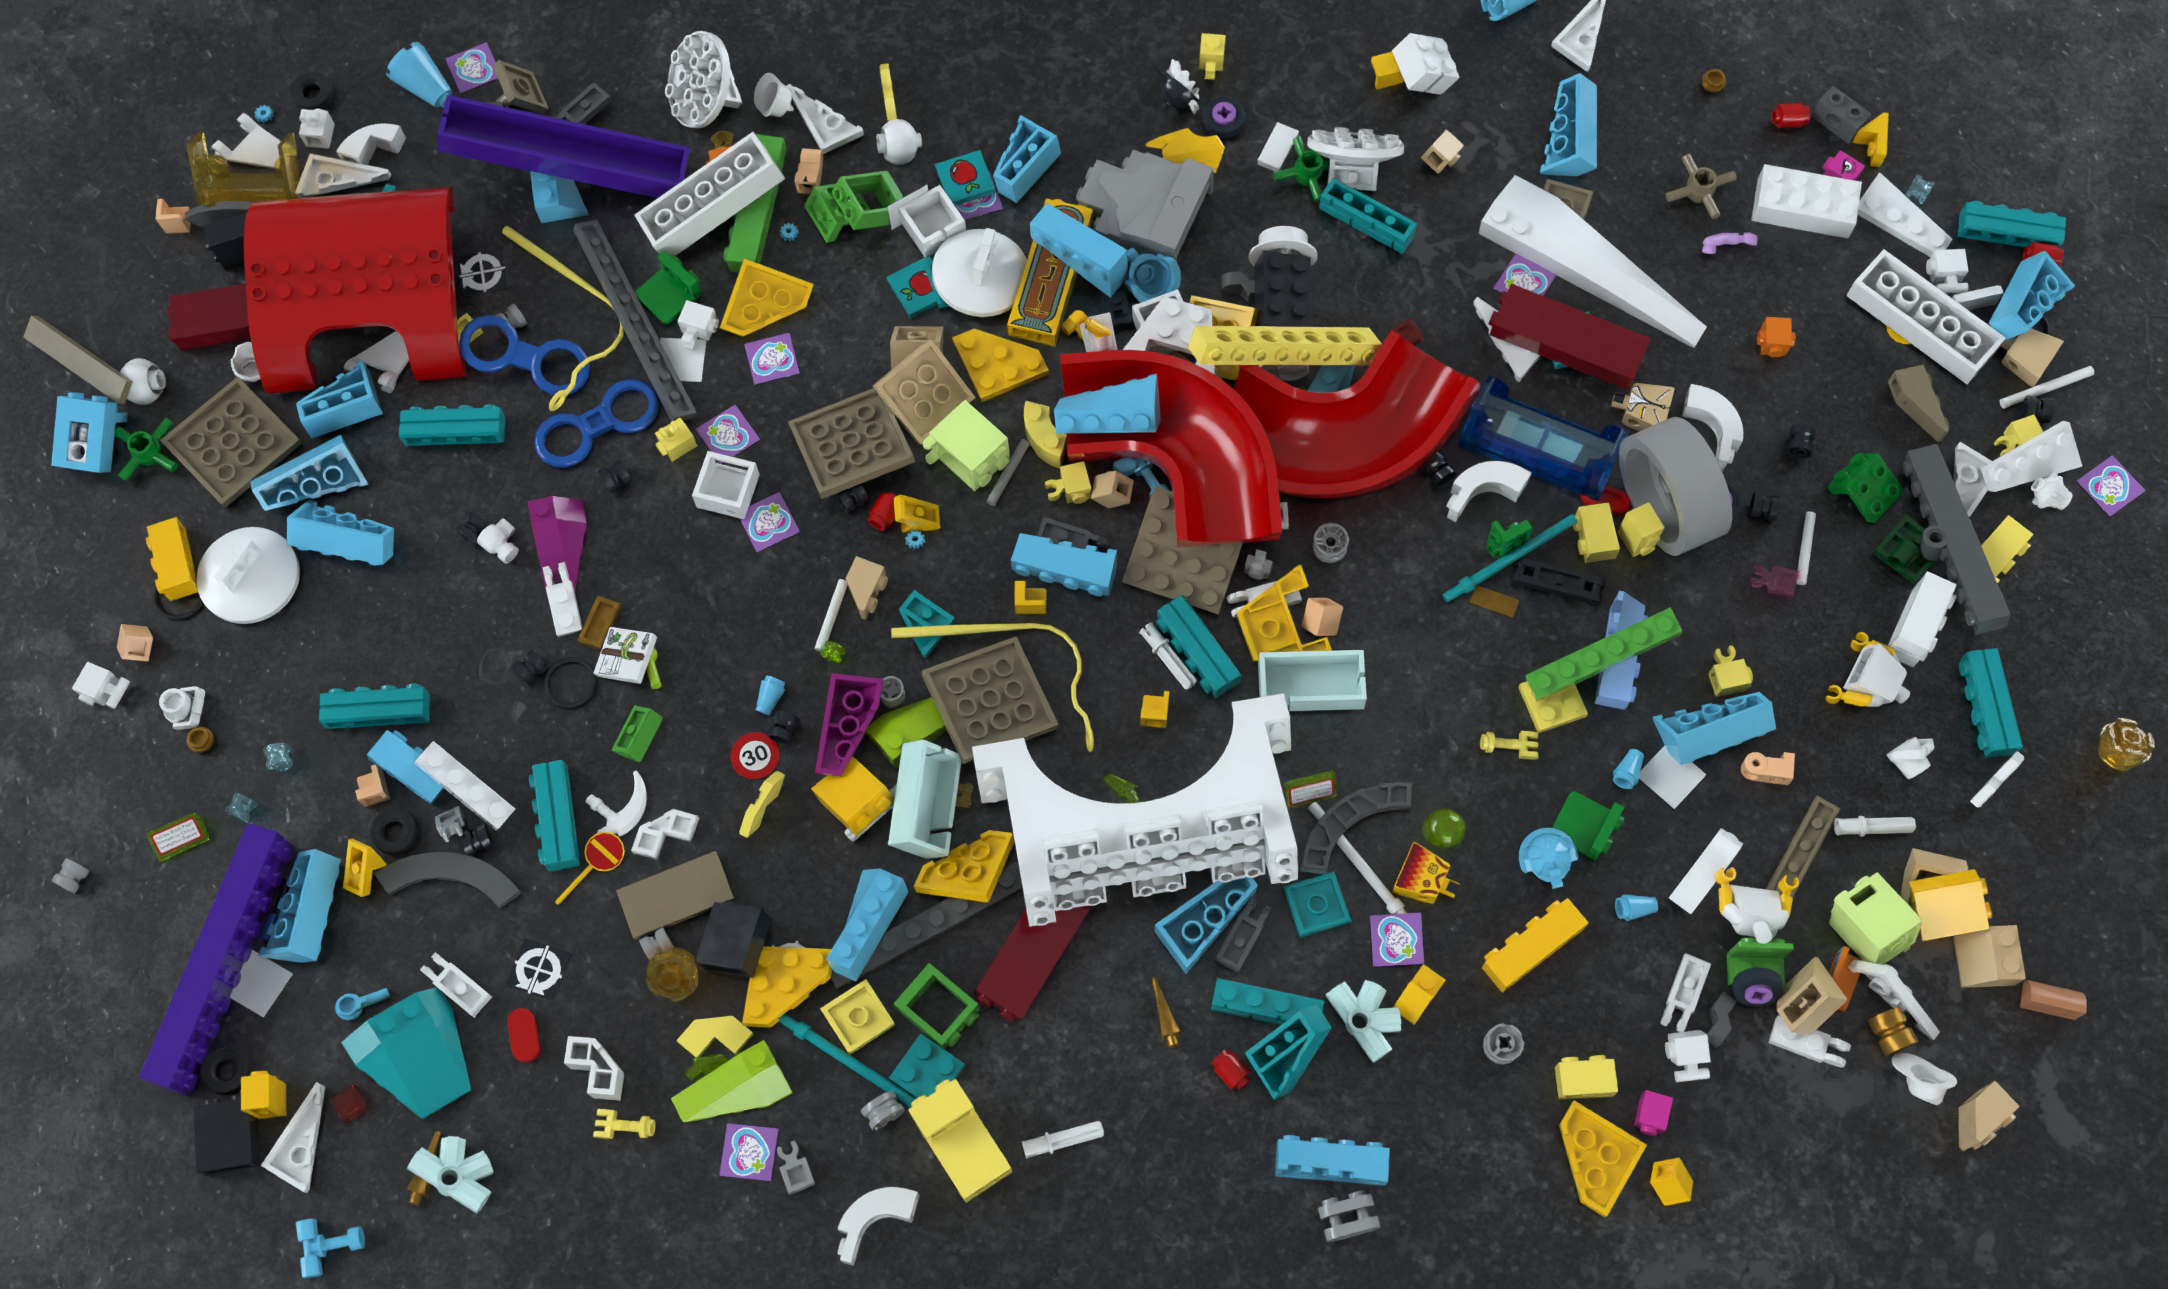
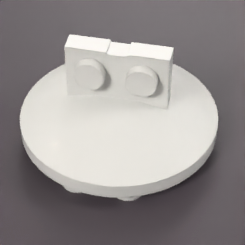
M697 31L685 36L678 49L674 50L671 54V66L665 95L669 98L672 115L684 126L703 128L718 116L723 106L738 109L742 104L730 68L727 50L720 38L709 32Z
M1336 127L1334 132L1312 130V135L1308 137L1307 146L1310 149L1330 159L1328 184L1335 178L1357 190L1376 191L1379 162L1390 160L1404 153V144L1398 135H1375L1373 130L1359 129L1358 133L1349 132L1348 128ZM1351 135H1358V139H1353Z
M993 229L966 230L951 236L938 248L932 265V279L940 297L953 309L972 316H994L1004 313L1013 307L1027 259L1015 242L995 232Z
M260 527L241 528L223 535L207 549L198 566L197 589L206 607L219 618L237 624L255 623L278 613L290 601L299 582L300 566L294 549L287 545V541L276 532Z

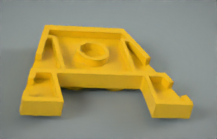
M1301 565L1295 567L1236 613L1253 662H1258L1259 653L1332 651L1327 637L1302 645L1284 596L1309 587Z

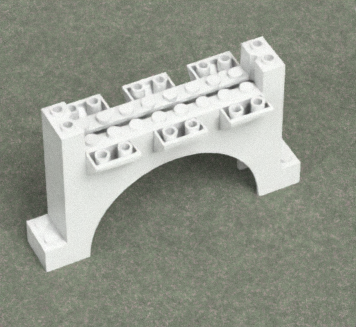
M1284 693L1232 702L1234 714L1232 735L1218 762L1207 774L1187 788L1172 795L1147 802L1131 804L1104 803L1089 800L1064 790L1047 778L1036 766L1027 750L1024 738L972 747L982 804L1008 799L1029 926H1042L1056 922L1055 911L1070 910L1075 907L1094 906L1107 902L1105 886L1121 885L1131 882L1133 897L1150 896L1156 893L1174 892L1186 888L1185 872L1201 871L1210 868L1212 882L1220 881L1225 883L1245 878V876L1254 878L1259 875H1265L1266 861L1271 884L1288 883L1298 880L1297 845L1273 758V753L1291 750L1290 715Z

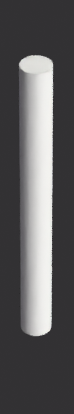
M2088 366L2000 399V405L2004 409L2023 402L2027 395L2036 397L2094 375V369Z

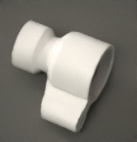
M501 519L496 525L491 524L487 526L477 539V543L488 553H497L498 558L505 564L511 562L519 551L513 543L507 542L514 534L515 528L505 519Z

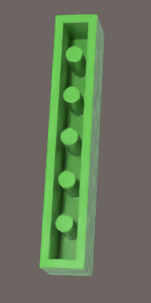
M756 134L782 173L787 152L784 138ZM779 183L734 214L735 224L729 230L730 245L724 251V262H727L730 272L739 273L744 259L761 264Z
M1670 607L1525 675V679L1536 702L1680 636L1682 629Z

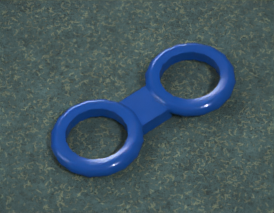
M492 315L476 317L469 322L463 329L459 342L462 357L475 369L484 372H495L503 370L508 365L531 372L533 381L537 386L550 395H555L558 391L565 390L570 383L559 386L545 380L541 373V363L547 354L556 350H566L575 355L579 364L588 358L583 349L570 340L556 339L548 341L540 347L519 341L517 332L510 322L499 316ZM485 326L500 328L505 332L509 340L508 349L504 356L491 362L478 359L470 349L472 335L479 328ZM589 363L579 371L575 386L568 395L575 393L585 384L589 377Z
M626 379L615 383L606 391L601 405L580 416L560 413L549 417L541 423L535 434L534 446L537 455L543 462L553 467L567 468L585 459L592 448L593 439L611 429L621 433H635L644 430L653 423L658 414L660 402L656 391L649 384L641 380ZM628 390H637L644 393L649 400V405L645 415L639 420L622 422L613 416L611 411L612 403L619 394ZM569 424L577 427L582 432L583 437L580 447L573 454L565 457L550 454L545 447L548 433L556 426Z

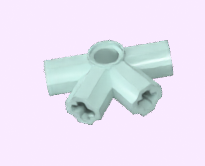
M1365 980L1357 998L1347 983L1343 982L1325 996L1345 1023L1347 1031L1355 1037L1371 1062L1374 1063L1392 1050L1382 1033L1401 1031L1399 1007L1378 1009L1387 990L1374 982ZM1352 1017H1362L1365 1020L1366 1026L1364 1028H1356L1352 1023Z
M454 1136L441 1139L439 1158L424 1148L417 1151L407 1167L408 1170L435 1186L442 1195L452 1197L475 1213H478L483 1208L491 1195V1191L476 1181L493 1174L491 1163L484 1151L464 1159L466 1139ZM451 1175L457 1179V1182L453 1185H445L442 1179L445 1176Z

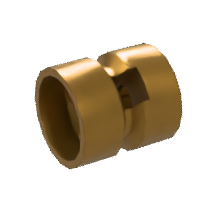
M1900 1006L1868 1020L1874 1034L1881 1036L1878 1043L1885 1056L1897 1053L1918 1043L1912 1028L1905 1027L1904 1025L1907 1019Z

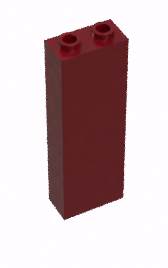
M1512 283L1507 292L1502 291L1497 303L1501 307L1498 312L1493 311L1488 325L1492 326L1490 336L1626 390L1630 389L1651 340L1649 337Z
M246 284L169 296L170 306H167V314L171 320V327L168 328V335L171 342H174L180 350L251 339L247 312Z
M1087 905L1070 910L1055 911L1056 922L1042 926H1029L1027 909L1025 908L973 993L978 995L976 1000L989 1008L991 1005L1001 1010L999 1014L1010 1022H1013L1014 1019L1020 1021L1091 906Z

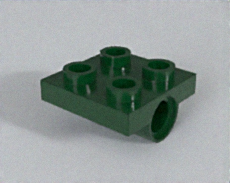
M1908 515L1903 517L1873 552L1874 555L1913 585L1935 562L1921 555L1920 544L1925 528Z

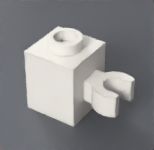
M301 109L299 135L305 146L330 148L335 123L328 111L322 109Z
M686 301L678 319L681 332L684 333L681 342L684 343L683 347L693 350L697 337L709 341L711 334L716 332L719 324L714 308Z

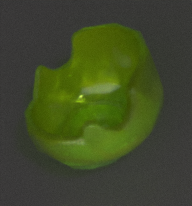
M1440 808L1430 812L1422 825L1425 840L1439 848L1456 846L1464 838L1466 830L1463 818L1454 810Z

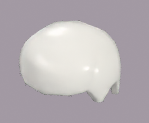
M245 342L235 348V353L231 359V367L235 376L239 377L242 381L256 382L260 380L254 358L252 343Z

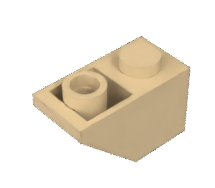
M856 556L847 574L846 581L861 618L866 620L869 612H874L878 602L876 597L879 591L885 589L888 577L886 576L884 566Z

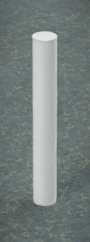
M1806 512L1796 577V583L1799 585H1805L1807 582L1816 513Z
M838 580L814 648L819 652L825 651L848 585L846 580Z

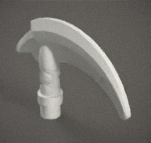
M638 771L633 772L635 787L632 798L620 812L615 813L613 810H610L600 798H596L593 794L586 799V803L591 806L592 810L599 812L607 819V825L598 830L597 833L608 832L614 835L618 834L621 837L632 830L640 821L645 811L647 793L645 784Z

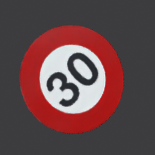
M752 732L740 737L731 750L733 768L739 775L748 779L766 777L776 768L780 758L777 743L768 738L767 734Z

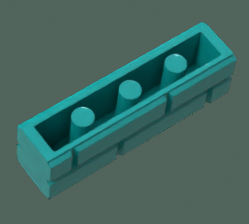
M1335 178L1329 182L1321 195L1319 209L1348 225L1351 224L1352 227L1379 242L1393 247L1394 250L1401 254L1405 252L1415 236L1416 222Z
M1981 201L1966 202L1959 215L1958 237L2025 248L2030 246L2032 242L2057 245L2060 248L2065 239L2066 218L2060 217L2053 212L2041 214L2034 213L2031 209L2027 208L2015 210L2008 209L2006 205L1989 206L1984 205Z
M492 404L484 405L483 408L461 405L458 409L435 406L434 409L428 410L415 406L410 407L409 410H401L399 438L405 446L503 443L506 418L502 409Z
M1183 595L1175 598L1157 611V626L1162 633L1168 632L1172 640L1170 642L1174 650L1178 654L1181 652L1187 659L1185 660L1186 666L1191 673L1197 672L1202 679L1200 680V685L1207 694L1211 692L1215 698H1218L1241 682L1240 672Z
M1997 648L1967 652L1959 662V671L1961 676L1966 678L1965 695L1967 700L1972 702L1971 719L1972 723L1978 726L1980 734L1977 737L1978 747L1980 750H1984L1986 758L2013 755L2016 751L2019 752L2023 745L1999 651Z
M408 684L406 688L398 689L392 685L381 686L380 690L357 687L355 691L345 692V690L339 688L330 689L329 693L320 694L319 722L325 729L429 723L430 693L420 684Z
M563 760L533 765V774L529 775V784L531 790H535L536 799H532V808L534 814H538L539 824H535L537 839H541L542 849H538L540 864H544L548 871L577 867L580 865L568 766Z
M1217 978L1211 1010L1246 1018L1252 1016L1255 1020L1282 1025L1300 1010L1316 1004L1322 1012L1324 1001Z

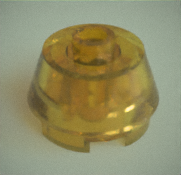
M2118 718L2115 722L2109 723L2102 728L2098 754L2108 766L2116 770H2131L2151 758L2152 750L2155 746L2151 733L2146 735L2141 729L2136 727L2139 723L2134 720Z
M671 948L654 955L647 965L646 983L650 991L657 997L660 994L665 998L672 999L671 1002L683 1000L691 995L698 985V964L695 962L696 958L693 954L683 948Z

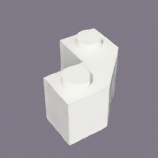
M568 1036L564 1064L570 1069L590 1071L587 1093L594 1099L620 1101L624 1072L602 1044L595 1038Z

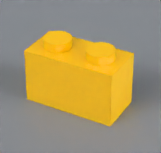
M268 1071L251 1072V1076L241 1077V1110L258 1119L286 1116V1083L277 1079L276 1076L268 1074Z

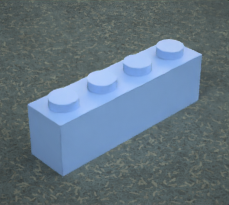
M1619 591L1610 608L1605 638L1647 619L1648 616L1644 615L1645 605L1626 592ZM1637 656L1599 673L1594 704L1625 710L1629 702H1634L1637 688L1633 687V680L1638 678L1640 663H1636Z

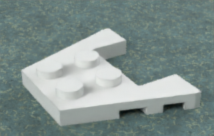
M1163 297L1123 350L1146 351L1148 344L1152 343L1192 354L1188 345L1194 327L1212 326V309ZM1196 361V365L1215 375L1214 365H1200Z

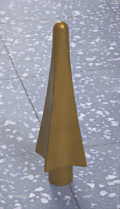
M1152 977L1162 1041L1167 1040L1169 1048H1175L1179 1046L1177 1037H1180V1029L1166 1003L1158 978Z
M440 1131L434 1133L427 1150L435 1156L441 1136ZM416 1174L407 1190L411 1192L409 1203L420 1206L423 1196L429 1198L431 1184Z

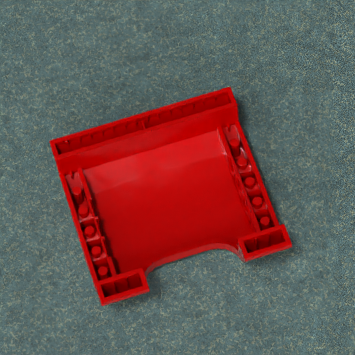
M452 187L253 202L249 206L244 228L247 312L254 358L261 382L267 394L317 390L316 365L309 360V347L312 339L318 333L326 330L368 326H387L399 332L406 345L412 372L417 382L466 378L465 359L462 357L458 341L450 212H455Z

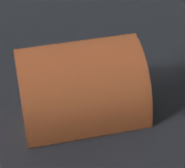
M2030 980L2023 981L2020 1008L2076 1020L2086 1014L2087 1003L2084 993Z

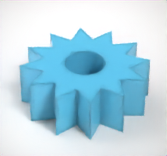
M265 104L263 107L256 108L257 111L254 112V117L259 123H269V120H272L271 117H274V111L270 106L266 107Z
M788 222L787 225L784 224V227H781L779 233L781 238H784V241L788 239L790 242L791 239L794 240V237L798 238L797 234L799 231L797 226H794V223L790 225Z
M916 529L915 532L911 530V534L907 533L908 537H905L906 545H909V549L913 547L915 550V548L919 549V546L923 547L922 543H925V536L922 535L921 531L917 532Z

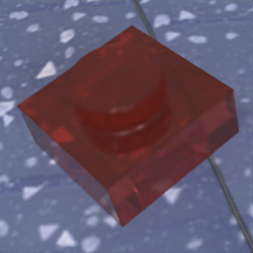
M1412 318L1391 327L1389 333L1393 330L1412 345L1422 342L1424 338Z
M354 1084L330 1099L337 1113L346 1124L370 1108Z

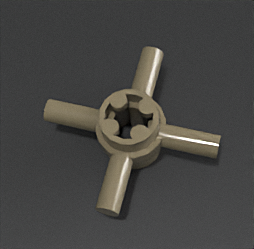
M1686 154L1682 157V161L1690 178L1685 187L1667 192L1666 199L1668 202L1688 196L1693 202L1704 203L1711 218L1716 219L1721 215L1712 198L1716 186L1735 181L1737 179L1736 173L1731 171L1716 176L1715 172L1710 168H1697L1691 154Z

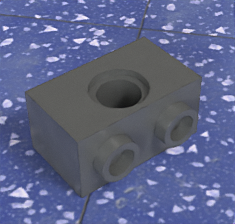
M1832 86L1817 102L1811 117L1850 144L1857 132L1867 124L1871 113Z

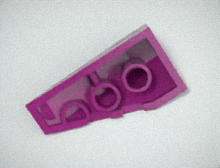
M831 674L815 774L842 777L880 705L883 679Z

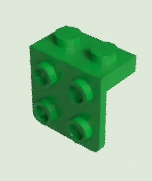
M664 251L658 256L662 269L638 288L635 294L638 300L662 323L669 324L682 312L686 301L694 302L702 293L698 285L700 282L698 277L691 270L687 272L683 268L682 262L675 255L671 257Z
M1879 453L1856 454L1850 459V463L1843 470L1834 475V480L1827 486L1832 494H1848L1868 523H1875L1903 494L1902 487Z
M1571 792L1552 828L1566 833L1571 837L1578 852L1596 860L1601 852L1606 854L1613 842L1609 838L1612 830L1618 832L1625 817L1621 816L1624 807L1615 802L1611 809H1608L1577 792Z

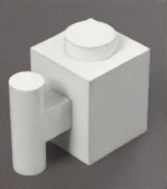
M1965 249L1935 250L1930 260L1926 263L1927 274H1930L1931 283H1944L1936 284V287L1944 293L1968 292V284L1961 283L1968 272Z
M87 662L72 689L80 695L78 699L86 704L93 706L95 702L115 709L130 681L123 677L118 679L109 670Z
M1701 1030L1668 1034L1669 1042L1665 1043L1667 1058L1671 1059L1677 1066L1684 1065L1685 1069L1674 1072L1675 1081L1684 1082L1710 1078L1708 1067L1698 1068V1063L1710 1062L1707 1034Z

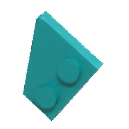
M915 590L899 608L900 615L907 627L953 625L955 623V617ZM944 636L913 637L922 656L927 658Z

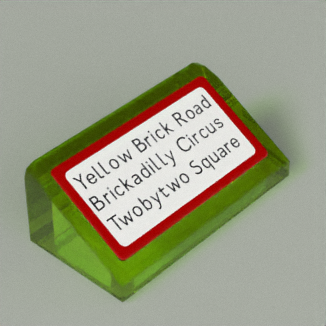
M1332 770L1284 782L1282 792L1286 806L1292 808L1336 797L1338 792L1335 771Z
M196 812L146 833L147 839L160 862L210 840L202 817Z

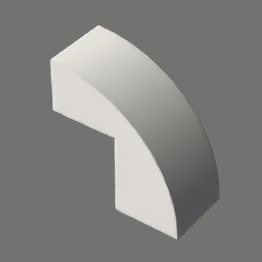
M374 124L352 133L342 142L336 152L341 160L368 165L377 147L398 154L406 137L398 125Z

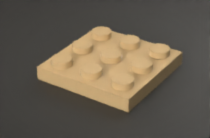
M931 339L926 340L873 385L880 397L919 445L929 436V432L964 400L970 403L976 398Z

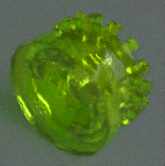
M825 641V649L820 651L821 656L824 658L828 657L827 660L831 658L832 662L841 663V655L845 654L846 649L837 643Z

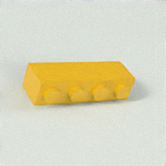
M1568 898L1562 903L1556 900L1546 909L1548 913L1541 919L1538 916L1534 917L1525 925L1527 930L1522 934L1515 932L1505 940L1507 944L1500 951L1494 948L1484 957L1486 961L1482 969L1502 993L1586 928L1589 922Z

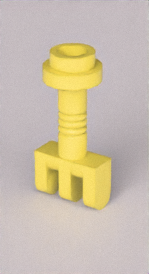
M1521 731L1519 739L1496 738L1493 732H1487L1481 735L1480 748L1487 753H1492L1494 748L1519 750V759L1536 760L1539 758L1538 752L1528 751V749H1538V742L1528 740L1538 739V732Z
M597 1109L598 1116L607 1118L606 1121H595L596 1127L605 1128L604 1132L594 1131L593 1137L613 1139L615 1130L639 1132L640 1138H648L655 1133V1120L649 1116H642L640 1121L617 1120V1112L615 1110Z

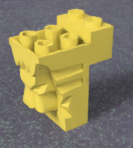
M948 1079L935 1087L936 1092L930 1096L922 1095L911 1103L912 1107L908 1111L963 1200L967 1203L1012 1173V1169L978 1117L973 1105L957 1080L954 1079L950 1082Z

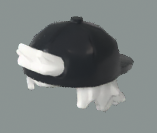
M1173 59L1167 71L1156 66L1155 70L1164 78L1161 85V95L1167 101V104L1178 109L1191 108L1195 115L1196 111L1200 109L1197 104L1199 102V88L1192 89L1195 81L1189 80V72L1182 71L1179 61Z

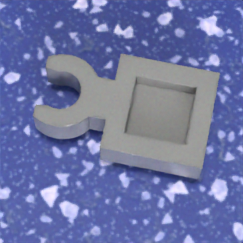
M459 806L435 816L436 829L445 842H449V837L453 834L458 833L459 837L463 835L461 828L465 826V820Z
M795 1141L791 1142L793 1151L789 1155L784 1154L781 1146L777 1147L779 1157L786 1161V1165L779 1167L789 1195L815 1185L806 1157L799 1160L797 1158L799 1147Z

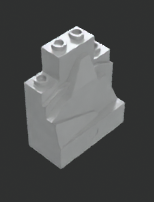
M1133 150L1130 157L1124 159L1122 168L1097 160L1094 167L1088 169L1084 188H1079L1076 201H1078V204L1093 209V216L1096 217L1093 230L1120 245L1127 251L1133 247L1139 255L1153 254L1157 256L1161 253L1165 257L1169 256L1177 262L1178 253L1206 193L1212 194L1213 167L1186 158L1184 163H1174L1147 152L1144 154Z

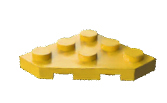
M744 259L720 329L744 337L805 309L814 284Z
M1192 295L1190 299V304L1212 309V326H1255L1259 312L1256 308ZM1214 365V368L1223 379L1237 381L1239 365Z
M972 329L952 337V342L981 403L1049 375V370L1040 351L977 329Z
M988 830L980 835L981 839L968 846L964 843L949 851L948 856L934 863L932 860L923 865L914 884L916 892L989 903L1014 845V834Z
M763 947L754 978L749 979L742 1021L744 1026L771 1028L780 1021L779 1018L789 1009L793 1010L808 998L809 993L818 985H823L831 979L832 968L826 958L832 949Z
M1573 1101L1559 1124L1580 1202L1603 1217H1607L1647 1145L1578 1102Z

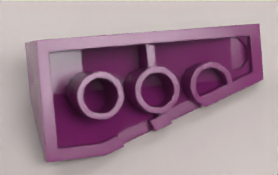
M549 496L528 501L531 525L545 589L547 584L543 567L549 566L552 570L554 584L563 583L558 570V563L565 562L569 579L573 583L574 592L576 593L579 562L583 553L584 534L587 530L583 500Z

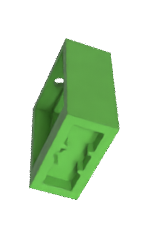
M888 171L842 176L832 191L834 199L837 201L853 230L891 225L888 206L904 198ZM874 192L883 208L864 211L855 195Z
M930 963L894 1002L898 1012L944 1050L948 1046L953 1047L962 1036L960 1034L961 1030L966 1025L970 1027L979 1017L978 1011L980 1010L978 1003ZM935 980L967 1006L942 1036L910 1009Z

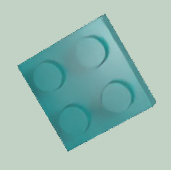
M920 1034L889 1079L915 1098L922 1095L928 1097L936 1092L935 1087L943 1081L949 1079L951 1082L956 1079L964 1069L965 1064Z

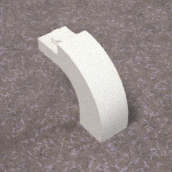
M1691 384L1686 394L1682 417L1702 421L1712 428L1717 437L1715 457L1723 472L1727 463H1732L1735 451H1738L1743 442V426L1740 416L1734 406L1720 393L1707 387Z
M1503 461L1483 462L1468 468L1453 483L1451 490L1453 495L1446 506L1449 508L1447 518L1456 522L1468 502L1474 496L1483 492L1499 493L1516 502L1528 484L1531 472L1518 465Z
M1721 828L1670 895L1669 899L1692 914L1715 884V873L1722 867H1724V870L1727 868L1741 849L1743 843L1735 835Z
M886 1187L871 1191L857 1199L845 1212L838 1226L840 1233L847 1234L846 1239H841L838 1248V1255H841L840 1260L845 1264L854 1266L862 1236L873 1222L881 1218L890 1217L912 1223L920 1196L918 1192L900 1187Z

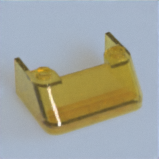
M199 131L186 144L198 206L206 204L207 207L215 206L216 202L221 201L259 202L295 199L296 197L295 191L298 184L300 167L295 136L292 132H289L277 145L279 158L274 165L275 173H230L229 164L225 158L220 155L208 154L204 131Z

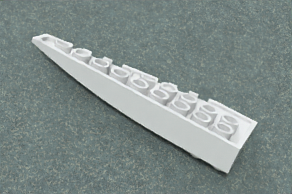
M1516 175L1495 199L1481 221L1480 235L1534 262L1692 348H1695L1706 329V326L1558 197Z

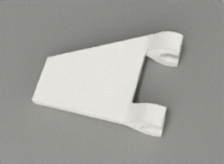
M242 113L237 119L241 123V128L249 132L245 139L233 151L219 140L212 146L216 150L215 154L223 160L280 170L295 154L294 150L257 125L245 113Z
M395 331L362 353L349 359L345 363L344 369L350 372L357 367V362L363 360L366 365L384 371L385 373L380 376L378 383L383 385L381 387L382 391L391 394L395 388L398 376L409 361L403 337L398 331Z

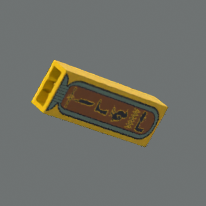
M1059 199L1045 200L1044 206L1048 203L1085 226L1092 227L1093 209L1081 204H1068ZM1034 240L1008 320V336L1056 347L1077 272Z

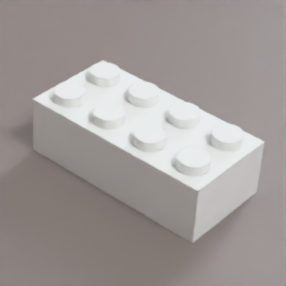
M1764 164L1757 181L1751 221L1849 238L1857 221L1862 182Z

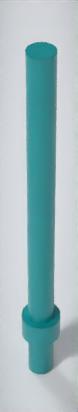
M1571 514L1471 577H1464L1458 581V585L1443 593V598L1448 603L1463 593L1468 594L1480 582L1576 524L1577 519Z
M786 1013L779 1018L781 1024L794 1031L793 1035L802 1041L806 1039L886 1092L893 1091L899 1101L910 1108L912 1107L911 1103L917 1098L812 1031L810 1025L803 1021L798 1022Z

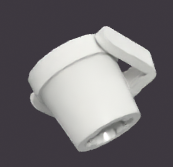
M193 686L180 688V690L172 688L164 691L159 699V705L166 719L173 724V729H191L199 725L205 690Z
M1913 737L1893 749L1886 756L1907 779H1911L1931 766L1926 756L1934 750L1933 739H1917V737Z

